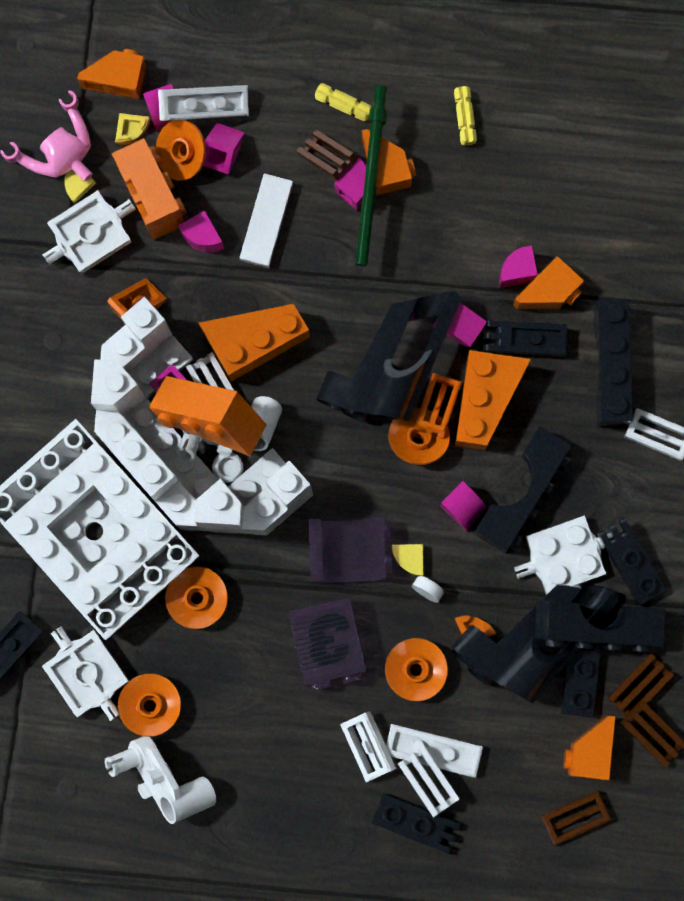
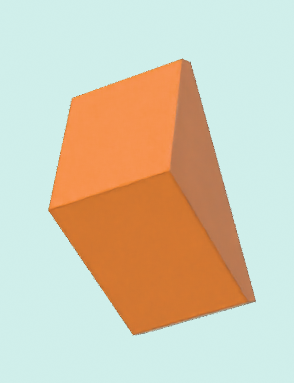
M145 278L111 296L107 302L113 312L121 319V316L143 297L156 310L167 298Z

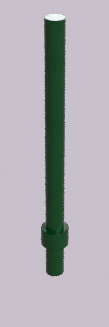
M381 85L375 86L373 108L369 110L368 118L371 128L355 265L366 267L368 264L383 125L387 122L388 113L385 110L387 87Z

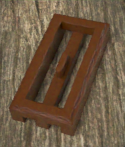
M316 129L313 133L315 138L313 140L308 138L305 141L307 146L304 149L299 147L296 151L301 158L335 180H338L357 160V157L352 151ZM322 143L323 145H325L326 147L333 150L334 152H336L337 154H339L347 160H342L341 158L337 157L327 149L320 146V144ZM316 151L339 166L337 170L311 153Z
M650 653L607 699L627 716L630 711L626 706L659 672L663 677L641 699L646 704L674 674L668 671ZM651 663L654 666L653 670L620 702L617 697Z
M642 700L620 722L665 768L670 764L669 761L672 758L675 759L677 757V752L680 749H684V741ZM641 711L674 742L672 746L639 715ZM633 719L666 751L664 755L655 749L630 724Z
M598 790L540 816L554 846L612 820ZM594 799L596 800L597 805L551 824L550 819ZM601 811V817L556 836L555 830Z

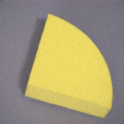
M119 113L116 145H127L142 137L149 126L150 118L148 116Z
M73 170L65 174V189L74 204L96 184L92 178L84 182Z
M423 544L392 545V552L397 563L410 574L423 576Z

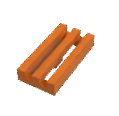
M432 373L414 429L420 431V428H422L428 434L434 432L438 434L437 437L443 438L462 382ZM436 382L442 383L429 422L424 421L423 419ZM451 386L453 390L441 426L436 425L435 422L447 387Z

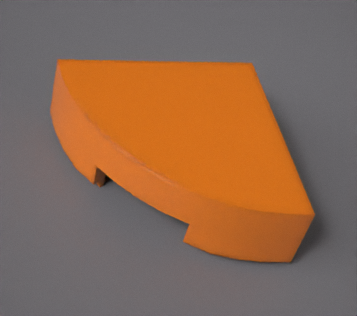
M467 615L455 618L461 635L470 625H474L488 637L496 634L494 629L480 618Z

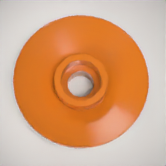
M174 120L166 124L158 135L156 150L161 158V162L158 163L163 172L167 171L171 179L179 181L188 180L197 175L204 164L206 156L205 140L198 127L187 120Z
M415 408L410 421L393 419L388 432V440L393 452L403 461L414 465H427L437 461L445 454L450 442V433L447 427L444 437L440 438L437 437V433L432 432V434H428L425 429L420 428V431L414 429L420 408ZM427 409L423 420L429 422L433 411ZM439 415L435 424L441 426L443 419ZM414 438H419L423 441V443L417 444L412 440Z
M204 567L186 568L168 584L165 594L166 607L171 617L180 625L191 629L206 628L217 622L223 615L228 601L227 589L223 580L215 572ZM195 593H201L203 595L202 603L194 604L192 596Z
M421 638L407 639L397 644L389 653L385 664V676L390 688L398 696L410 701H423L436 695L445 684L448 673L447 661L442 651L434 643ZM413 664L421 666L422 673L419 676H413L410 673V667Z
M142 674L131 679L122 689L118 699V712L123 724L130 731L140 736L153 737L165 733L176 723L181 710V700L176 687L167 678L157 674ZM148 701L156 703V708L152 712H147L144 709L145 703Z

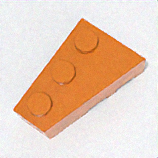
M143 138L111 153L152 239L155 240L178 229V225L184 222L182 216L187 214L180 197L174 199L170 189L174 188V185L167 171L161 173L157 163L161 162V158L155 146L148 147Z
M294 304L198 323L231 382L310 338L309 329Z
M469 350L455 447L486 450L531 359Z
M170 376L165 377L149 406L158 416L157 421L168 428H178L248 456H251L267 426L237 391Z

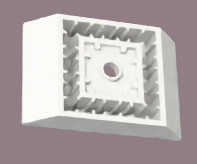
M77 419L71 422L0 485L1 524L104 640L110 638L199 557L196 551ZM98 523L103 528V534L98 540H90L87 537V529L91 524Z

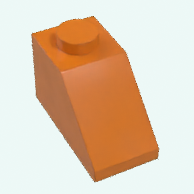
M124 49L123 52L114 50L79 72L77 80L81 89L139 100L147 65L144 56H141L137 51Z
M368 129L362 130V143L366 158L370 130ZM384 138L381 139L376 196L409 188L412 184V177L416 176L412 158L407 159L402 148Z
M557 256L515 298L513 306L517 310L561 309L566 303L571 306L582 295L583 292L580 288L584 280Z
M605 716L571 743L570 750H565L563 768L568 769L569 776L609 780L615 716Z

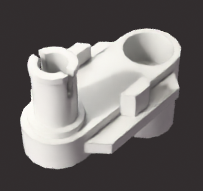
M266 396L256 397L251 406L267 424L253 451H263L268 448L282 413L281 405L276 400ZM183 431L184 435L176 449L177 456L183 460H186L189 452L188 461H192L195 458L201 441L209 445L218 446L217 452L220 455L230 456L233 451L230 448Z
M142 736L132 740L127 750L105 758L106 769L113 768V770L109 771L112 777L134 767L138 769L144 780V783L138 785L141 797L147 799L153 796L163 816L170 824H175L208 809L216 803V795L212 784L203 776L178 786L173 777L174 775L150 737Z

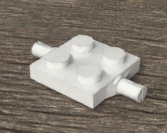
M97 190L47 222L55 234L58 245L42 255L49 265L65 255L66 258L74 263L80 274H83L131 243L129 236L123 229L121 219L135 211V207L128 199L114 209L105 202Z
M584 515L526 536L525 538L531 551V561L514 567L515 572L527 569L516 574L518 579L535 573L542 581L547 595L557 584L574 586L605 575L606 572L600 558V549H603L604 546L599 537L596 538L590 531ZM608 533V538H612L611 533Z
M62 626L57 628V631H53L51 635L61 649L53 659L42 666L77 718L90 709L100 706L109 718V721L114 720L115 717L119 716V712L111 698L117 690L129 682V679L95 630L81 639L71 641Z

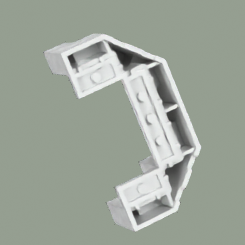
M143 297L121 316L125 326L102 344L101 359L94 360L91 404L96 409L94 432L180 530L267 536L313 496L310 483L290 461L285 463L273 448L228 487L221 479L218 480L197 455L192 461H188L189 452L186 460L177 456L176 449L182 438L174 428H168L157 421L158 416L149 408L151 402L148 399L156 393L149 383L172 364L180 372L193 361V358L172 335L165 319Z

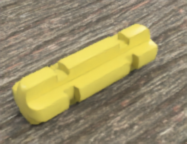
M324 83L318 86L315 92L316 100L323 103L329 102V106L351 115L353 113L355 118L366 121L369 118L371 105L363 101L359 103L356 98L337 89L333 91L332 87Z
M468 86L457 87L454 90V97L457 103L458 127L461 130L460 142L465 146L473 145L477 141L476 129H473L475 128L472 102H470L471 91Z

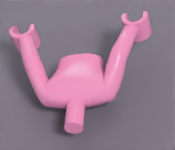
M68 91L73 98L72 103L64 104L61 99H59L62 108L68 112L77 137L67 132L63 127L50 134L40 145V150L44 153L48 163L40 162L25 155L14 142H10L15 149V153L12 156L5 155L1 150L2 156L8 163L18 162L35 173L54 178L64 175L71 170L84 182L92 177L93 173L81 162L88 153L91 142L85 122L78 110L79 101L73 91Z

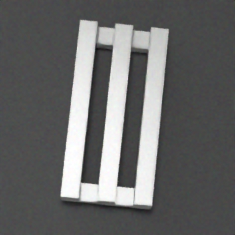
M213 352L203 359L200 358L196 363L186 366L194 382L202 384L195 372L201 368L210 386L218 387L206 366L212 363L225 388L234 391Z
M636 408L633 414V421L629 425L624 438L682 461L684 457V440H679L638 423L639 418L682 436H684V427ZM634 430H639L660 440L668 442L672 445L680 447V450L677 451L661 443H658L644 436L634 433Z
M370 711L340 724L366 782L396 769ZM353 725L356 726L357 731H358V733H359V735H360V737H361L362 746H361L360 741H359V739H358V737H357V735H356V732H355V730H354V728H353ZM364 750H365L366 754H368L369 757H370V760H371V762H372V764H373V766H374V769H375L374 772H373V770H372V768H371V766H370V764H369V761H368V759H367V757H366V755H365V753H364Z
M424 746L398 763L433 817L459 800ZM422 755L450 798L444 800L417 758ZM411 762L413 763L440 805L434 808L406 765Z

